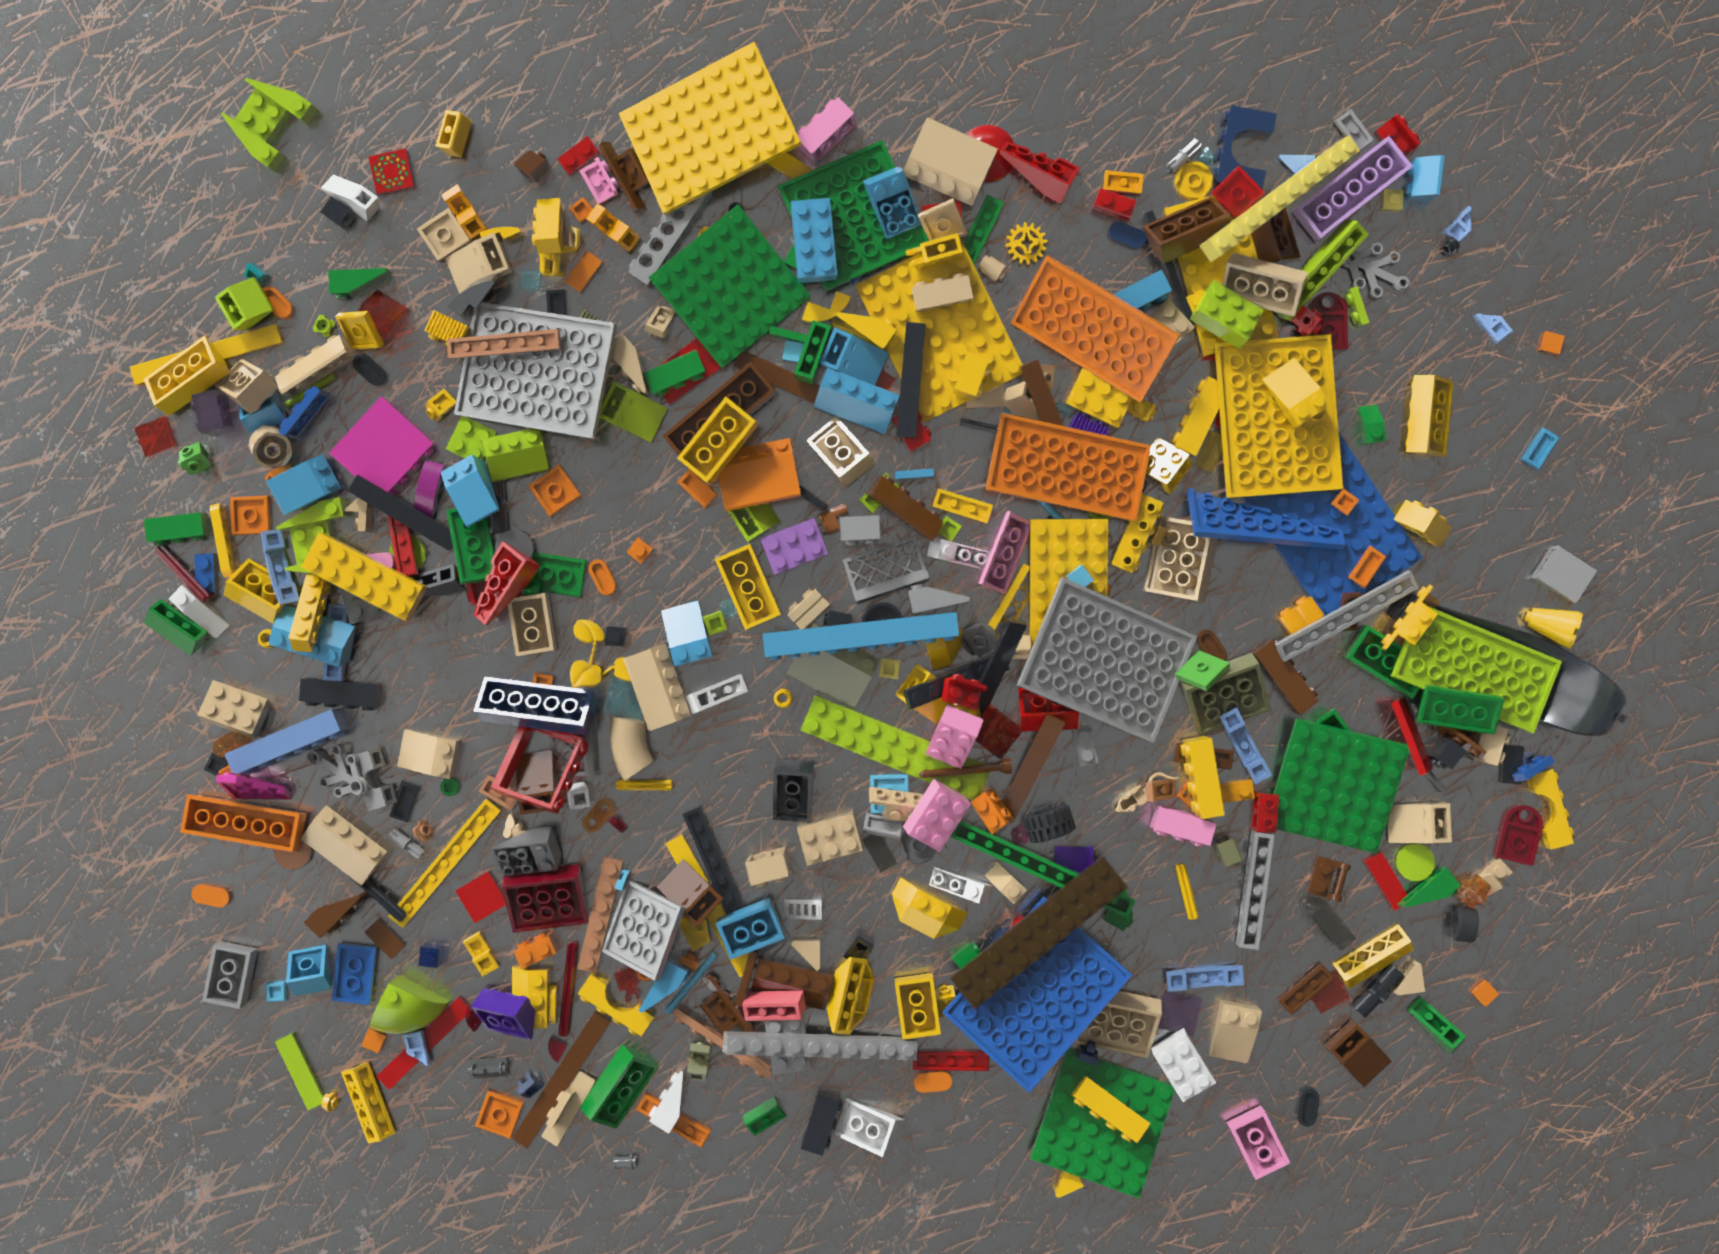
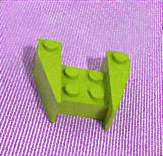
M246 78L245 81L255 88L253 93L234 120L223 112L221 115L251 156L275 172L285 157L270 145L291 114L307 125L318 109L296 92Z
M337 497L320 501L276 527L277 530L281 531L290 530L297 565L285 567L286 571L311 573L301 566L318 533H325L334 538L331 521L349 517V513L344 511L347 508L346 498Z

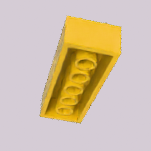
M318 533L301 566L309 572L404 621L411 620L428 587L325 533Z

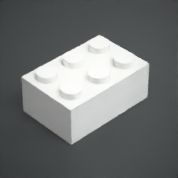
M1184 1028L1151 1047L1154 1057L1182 1102L1216 1084L1213 1074Z

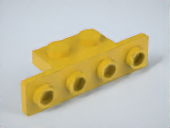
M1428 585L1427 588L1423 586L1416 595L1419 597L1415 604L1411 602L1405 609V612H1407L1406 616L1396 621L1393 626L1395 628L1394 632L1391 635L1388 633L1381 642L1384 644L1381 649L1385 651L1397 635L1413 646L1417 643L1438 615V613L1422 603L1433 588L1432 585Z

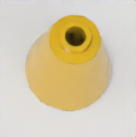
M1532 608V611H1527L1524 621L1527 622V627L1563 647L1571 649L1577 637L1576 633L1580 628L1583 613L1579 611Z

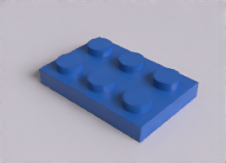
M316 386L310 387L305 392V398L302 402L297 403L293 407V413L290 417L285 418L281 422V428L278 432L285 437L296 439L330 394Z
M338 943L332 1001L366 1005L372 1003L377 956L376 946Z

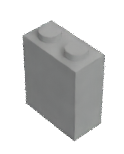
M1552 546L1531 579L1568 603H1577L1585 596L1584 591L1587 586L1594 582L1596 578L1594 575L1597 570L1562 547Z

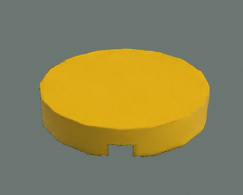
M1192 161L1186 163L1179 168L1175 175V188L1179 195L1186 200L1201 199L1208 195L1213 187V175L1209 167L1202 162Z

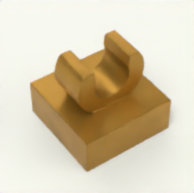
M1156 525L1155 532L1149 542L1158 547L1160 544L1168 547L1169 544L1165 543L1163 539L1165 536L1173 537V534L1166 532V528Z

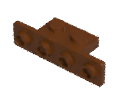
M610 142L598 143L600 153L609 164L611 173L615 175L619 182V188L625 193L629 206L634 211L645 210L646 206L638 191L649 184V181L634 149L628 148L618 156Z
M1432 725L1439 734L1446 735L1467 750L1471 757L1482 760L1487 753L1486 750L1472 741L1478 732Z
M710 974L704 976L702 979L713 994L699 1006L722 1036H724V1031H730L736 1025L743 1032H755L752 1023L745 1021V1018L742 1016V1010L731 1002V996L720 988L718 979Z

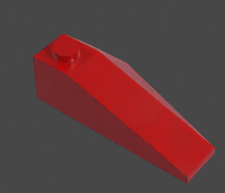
M1007 141L999 152L1043 195L1060 204L1080 170V167L1062 158L1057 157L1054 160L1047 158L1046 153L1034 154L1031 153L1029 148Z
M502 541L492 557L490 563L493 564L490 575H486L485 581H487L484 592L480 594L474 616L487 626L530 583L540 567L528 555Z

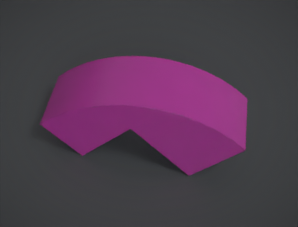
M425 460L416 489L414 508L429 517H433L437 509V493L443 482L441 472L444 471V464Z

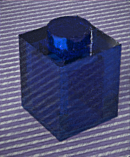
M429 943L420 947L418 966L433 968L441 966L443 963L444 945Z

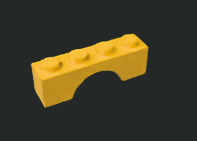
M1545 768L1528 779L1527 783L1531 793L1542 795L1549 803L1550 817L1543 826L1541 835L1545 848L1552 850L1574 844L1572 839L1574 838V832L1569 827V814L1563 806L1564 795L1559 790L1557 784L1559 782L1558 774L1554 769Z
M591 973L578 992L581 996L580 999L585 1003L590 1004L591 1002L600 1013H607L618 1025L623 1024L628 1027V1031L631 1034L642 1036L656 1013L649 1008L642 1013L639 1012L641 1003L632 1008H621L615 1005L608 994L609 982L598 974Z

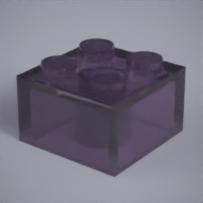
M211 390L191 395V407L196 413L197 418L195 425L200 433L216 436L235 431L228 398L224 393Z

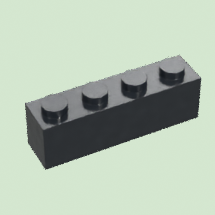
M301 678L299 701L305 702L306 706H317V703H324V707L336 708V704L343 705L344 709H355V706H362V710L374 711V707H380L382 684Z

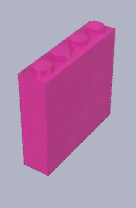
M381 396L329 453L355 477L359 474L394 495L398 485L402 486L409 479L408 475L410 472H415L422 465L421 460L425 456L428 458L435 449L433 447L436 444L386 398Z

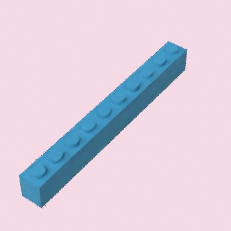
M957 612L772 632L762 635L765 657H770V660L782 659L781 655H789V658L801 657V653L807 652L809 656L820 655V651L828 650V654L840 653L839 649L847 648V652L858 651V647L866 646L868 650L877 649L879 644H886V647H895L897 642L913 645L917 644L916 640H924V643L936 642V638L944 637V641L956 640L955 636H959Z

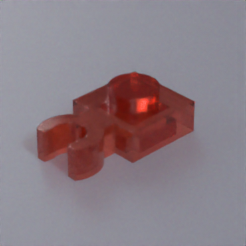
M628 967L614 972L619 991H626V1002H631L630 994H635L637 1000L640 999V992L634 988V986L639 984L634 969Z

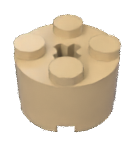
M260 426L253 432L249 440V449L252 456L261 467L266 469L282 467L289 462L292 456V447L289 439L279 433L280 428L275 426Z

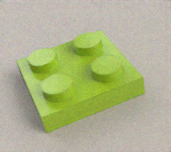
M461 416L446 450L463 458L473 454L484 461L486 457L482 439L495 437L498 432L468 417Z

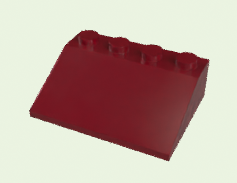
M580 864L559 866L558 870L503 877L501 887L513 933L588 924V912Z

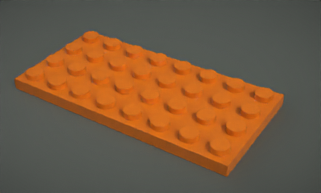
M1049 255L1045 257L1011 321L1012 325L1140 403L1144 400L1180 337V334Z
M1000 413L985 490L1135 522L1137 521L1151 445Z

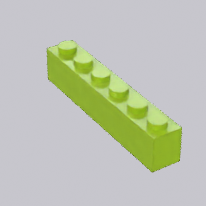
M1346 219L1300 269L1308 272L1297 312L1315 295L1369 235L1358 221ZM1275 312L1278 315V317L1282 319L1291 321L1294 317L1287 314Z

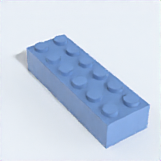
M342 708L331 709L225 754L232 773L240 774L241 776L250 775L258 771L257 767L262 769L276 764L275 760L278 762L293 757V752L294 755L310 750V745L314 747L329 742L327 738L331 740L346 735L345 731L350 729V726Z

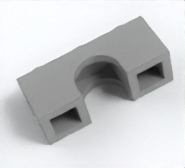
M380 747L357 754L360 759L357 764L360 775L368 782V791L363 795L368 811L398 802L392 784L382 785L377 779V770L386 765Z

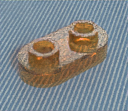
M232 731L214 742L213 751L217 756L225 757L226 753L249 744L251 737ZM237 735H240L242 738L240 742L236 739ZM221 744L225 746L224 751L220 749Z
M609 799L599 800L583 818L582 827L589 833L598 831L614 813V803ZM603 805L608 806L607 812L602 810ZM590 819L596 821L595 826L590 825Z

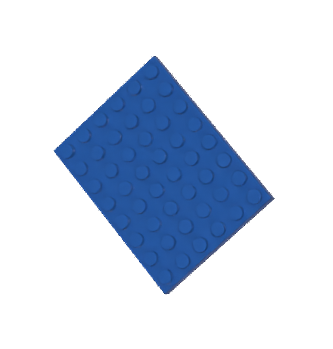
M1340 433L1339 443L1343 488L1359 499L1347 516L1331 505L1341 489L1242 497L1245 503L1269 509L1271 513L1281 516L1284 513L1291 519L1298 521L1305 519L1310 524L1316 526L1317 524H1323L1343 531L1345 540L1343 550L1274 544L1308 597L1311 596L1324 616L1340 608L1342 592H1360L1364 595L1388 582L1423 558L1402 525L1394 520V513ZM1372 546L1387 557L1366 588L1363 589L1348 579V576L1367 548Z
M1043 896V898L1036 904V906L1031 911H1033L1036 907L1043 903L1047 898ZM1078 927L975 1010L963 994L959 992L942 1013L1030 1093L1132 977V974Z

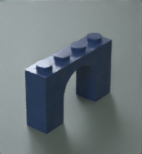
M1231 105L1228 111L1225 110L1223 116L1225 128L1221 130L1219 141H1222L1221 149L1218 148L1216 153L1218 166L1217 168L1214 167L1212 179H1215V186H1218L1239 165L1263 190L1266 171L1239 164L1233 157L1231 147L1233 139L1241 134L1250 133L1270 137L1274 132L1277 113Z

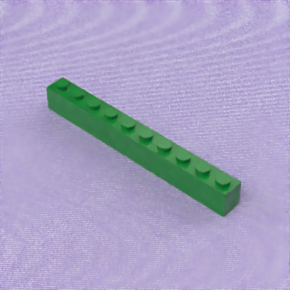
M962 819L950 836L1058 887H1063L1079 874V872L1000 836L991 834V832ZM1121 893L1104 908L1128 918L1136 900L1125 893Z

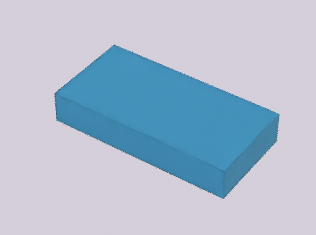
M1542 428L1521 461L1537 471L1540 470L1560 437L1546 428Z
M934 469L895 472V480L934 477Z

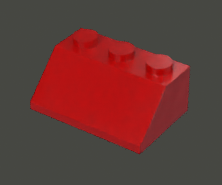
M1018 688L1021 732L1039 731L1047 713L1065 721L1062 730L1078 729V711L1024 688Z

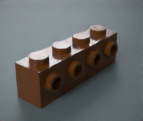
M1269 639L1251 653L1295 713L1301 715L1319 702L1316 698L1318 694L1313 687L1307 686L1305 683L1307 679L1302 672L1295 670L1293 667L1295 663L1292 659L1286 662L1282 661L1275 646V643L1278 641Z

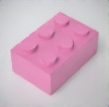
M839 97L835 100H830L821 114L817 113L807 127L804 126L798 131L797 134L802 143L799 149L816 165L857 125L854 113Z
M947 705L925 754L961 769L978 736L983 719Z
M933 779L903 828L911 837L940 852L971 803L961 793Z
M1156 803L1149 826L1153 828L1156 834L1167 837L1168 833L1176 840L1185 842L1188 839L1193 845L1203 848L1204 845H1211L1217 823L1210 819H1200L1196 815Z
M1261 1106L1226 1122L1255 1180L1290 1164L1269 1118Z

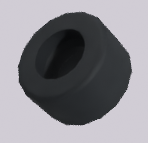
M1457 906L1454 909L1451 931L1453 940L1473 943L1478 933V912L1475 908Z

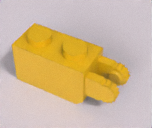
M958 233L920 244V247L905 251L907 256L922 253L923 256L922 259L911 261L909 263L910 268L923 264L927 266L963 255Z

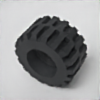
M1065 804L1036 811L1023 819L1031 843L1050 841L1065 836L1076 829L1070 807Z

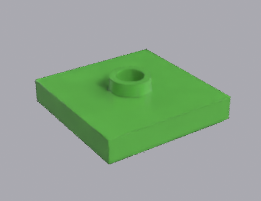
M1199 650L1175 673L1176 679L1208 691L1230 668V663Z

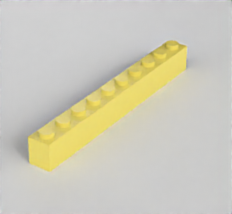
M1350 135L1344 137L1202 243L1200 248L1210 262L1220 257L1358 153L1360 149Z

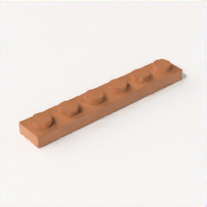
M559 329L447 339L448 358L458 359L560 350L561 334Z
M604 857L577 969L596 973L598 970L601 951L617 891L615 885L617 880H619L624 862L622 860Z
M677 1006L673 1016H675L674 1019L682 1025L687 1024L691 1027L690 1030L699 1036L702 1034L711 1045H718L723 1048L724 1036L681 1006ZM733 1055L739 1059L738 1062L744 1067L750 1066L755 1070L754 1073L759 1077L764 1078L765 1076L769 1079L771 1076L772 1067L756 1056Z

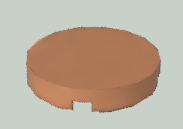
M303 841L301 842L300 851L297 852L273 849L274 857L278 864L291 870L305 866L313 854V849Z

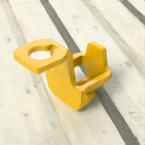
M570 227V246L561 247V252L538 254L540 256L541 274L545 276H565V272L560 271L559 267L560 255L577 251L580 243V230L578 228ZM551 261L553 262L552 271L550 270Z

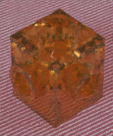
M1475 874L1470 879H1465L1461 883V889L1457 896L1472 909L1476 905L1481 906L1488 899L1486 895L1491 886L1478 874Z

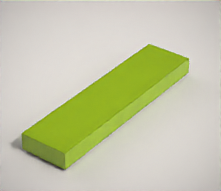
M291 1033L275 1041L307 1110L321 1105L324 1094L295 1034Z

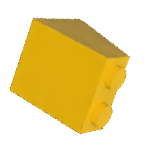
M916 663L895 695L906 703L903 690L933 679L936 676ZM939 698L914 709L938 725L946 706L949 705L954 708L956 706L941 701L942 698Z

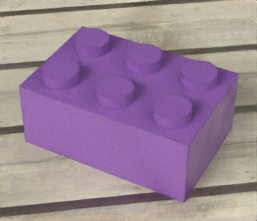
M815 518L761 538L774 575L829 555Z

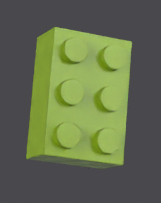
M1213 280L1205 289L1190 320L1240 349L1249 340L1264 310Z

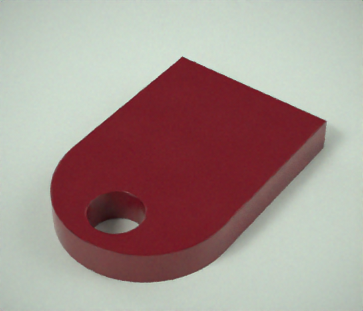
M1324 292L1317 295L1308 306L1309 310L1315 308L1322 314L1321 319L1325 321L1322 324L1324 326L1317 335L1331 334L1332 351L1348 350V310L1344 299L1333 292ZM1324 297H1329L1332 300L1331 307L1323 305L1322 300Z
M1516 805L1505 813L1494 857L1529 866L1534 865L1543 829L1542 817L1536 809L1527 805ZM1523 810L1529 811V818L1526 820H1522L1520 817Z

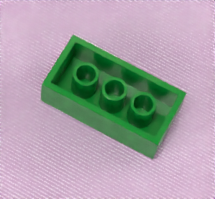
M1362 625L1342 658L1403 696L1413 699L1420 688L1391 676L1402 646L1392 641L1384 651L1381 649L1384 645L1381 642L1385 635L1369 625Z

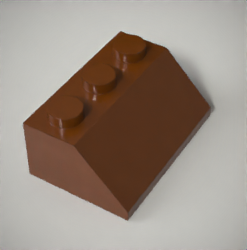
M1286 207L1251 233L1259 260L1282 264L1301 257Z

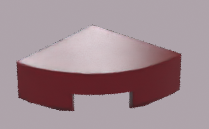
M617 815L612 816L608 820L621 833L628 829V826Z
M468 1007L465 1020L469 1028L475 1032L482 1022L474 1010Z
M553 1036L549 1039L548 1051L551 1058L558 1063L568 1045Z

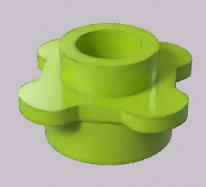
M319 315L315 325H313V331L322 333L324 337H329L331 329L335 327V321L326 319L324 315Z

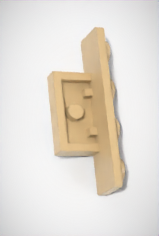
M876 787L869 788L870 804L885 806L883 819L903 822L908 820L924 795Z
M580 1071L570 1088L560 1092L556 1099L558 1104L555 1108L552 1107L546 1116L549 1118L546 1122L548 1126L543 1132L542 1138L555 1146L560 1144L578 1113L579 1107L595 1084V1079Z

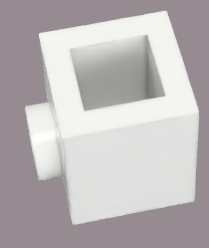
M585 782L574 783L571 790L567 792V800L571 810L590 807L589 792Z

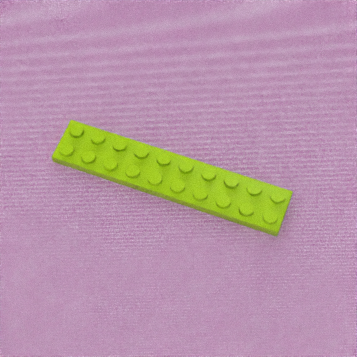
M817 695L813 698L800 730L931 783L935 779L971 800L976 799L982 794L990 772L921 778L919 773L923 770L954 768V766L925 754L930 741ZM967 757L962 767L985 765V763Z

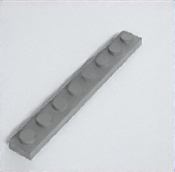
M1408 570L1275 643L1282 661H1288L1419 589L1412 572Z

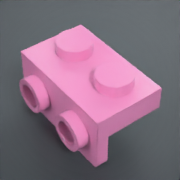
M597 157L595 159L596 162L579 171L595 200L601 205L619 195L616 190L619 186L615 178L610 179L607 174L610 169L606 162H601Z

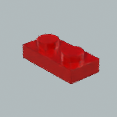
M587 136L557 158V160L570 176L600 152Z

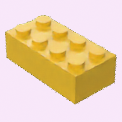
M725 397L677 459L706 483L712 484L760 423L733 401Z
M752 544L743 546L715 559L745 630L782 615Z
M1200 736L1183 739V744L1180 745L1182 756H1185L1186 759L1184 772L1185 775L1189 776L1187 790L1189 794H1192L1193 801L1190 802L1191 812L1195 813L1200 819L1224 816L1212 738Z

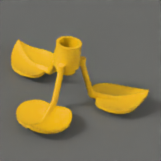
M577 620L573 627L574 635L584 643L592 642L593 647L589 664L586 661L578 660L571 666L570 678L573 688L582 686L593 688L612 670H614V675L618 679L631 682L623 658L616 659L614 662L615 666L609 667L603 673L599 666L592 665L597 646L596 642H602L605 635L602 628L596 623L589 620Z

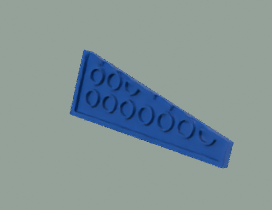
M1189 488L1187 491L1194 537L1343 550L1345 547L1343 531L1323 524H1317L1316 526L1310 524L1305 519L1298 521L1288 518V515L1284 513L1282 516L1271 513V510L1245 502L1244 504H1238L1230 500V498L1224 497L1220 499L1213 497L1212 493L1209 492L1205 494L1196 492L1194 488Z

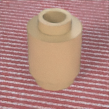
M986 255L978 266L982 274L995 282L998 280L1002 281L1008 272L1005 270L1007 266L992 256L988 257Z

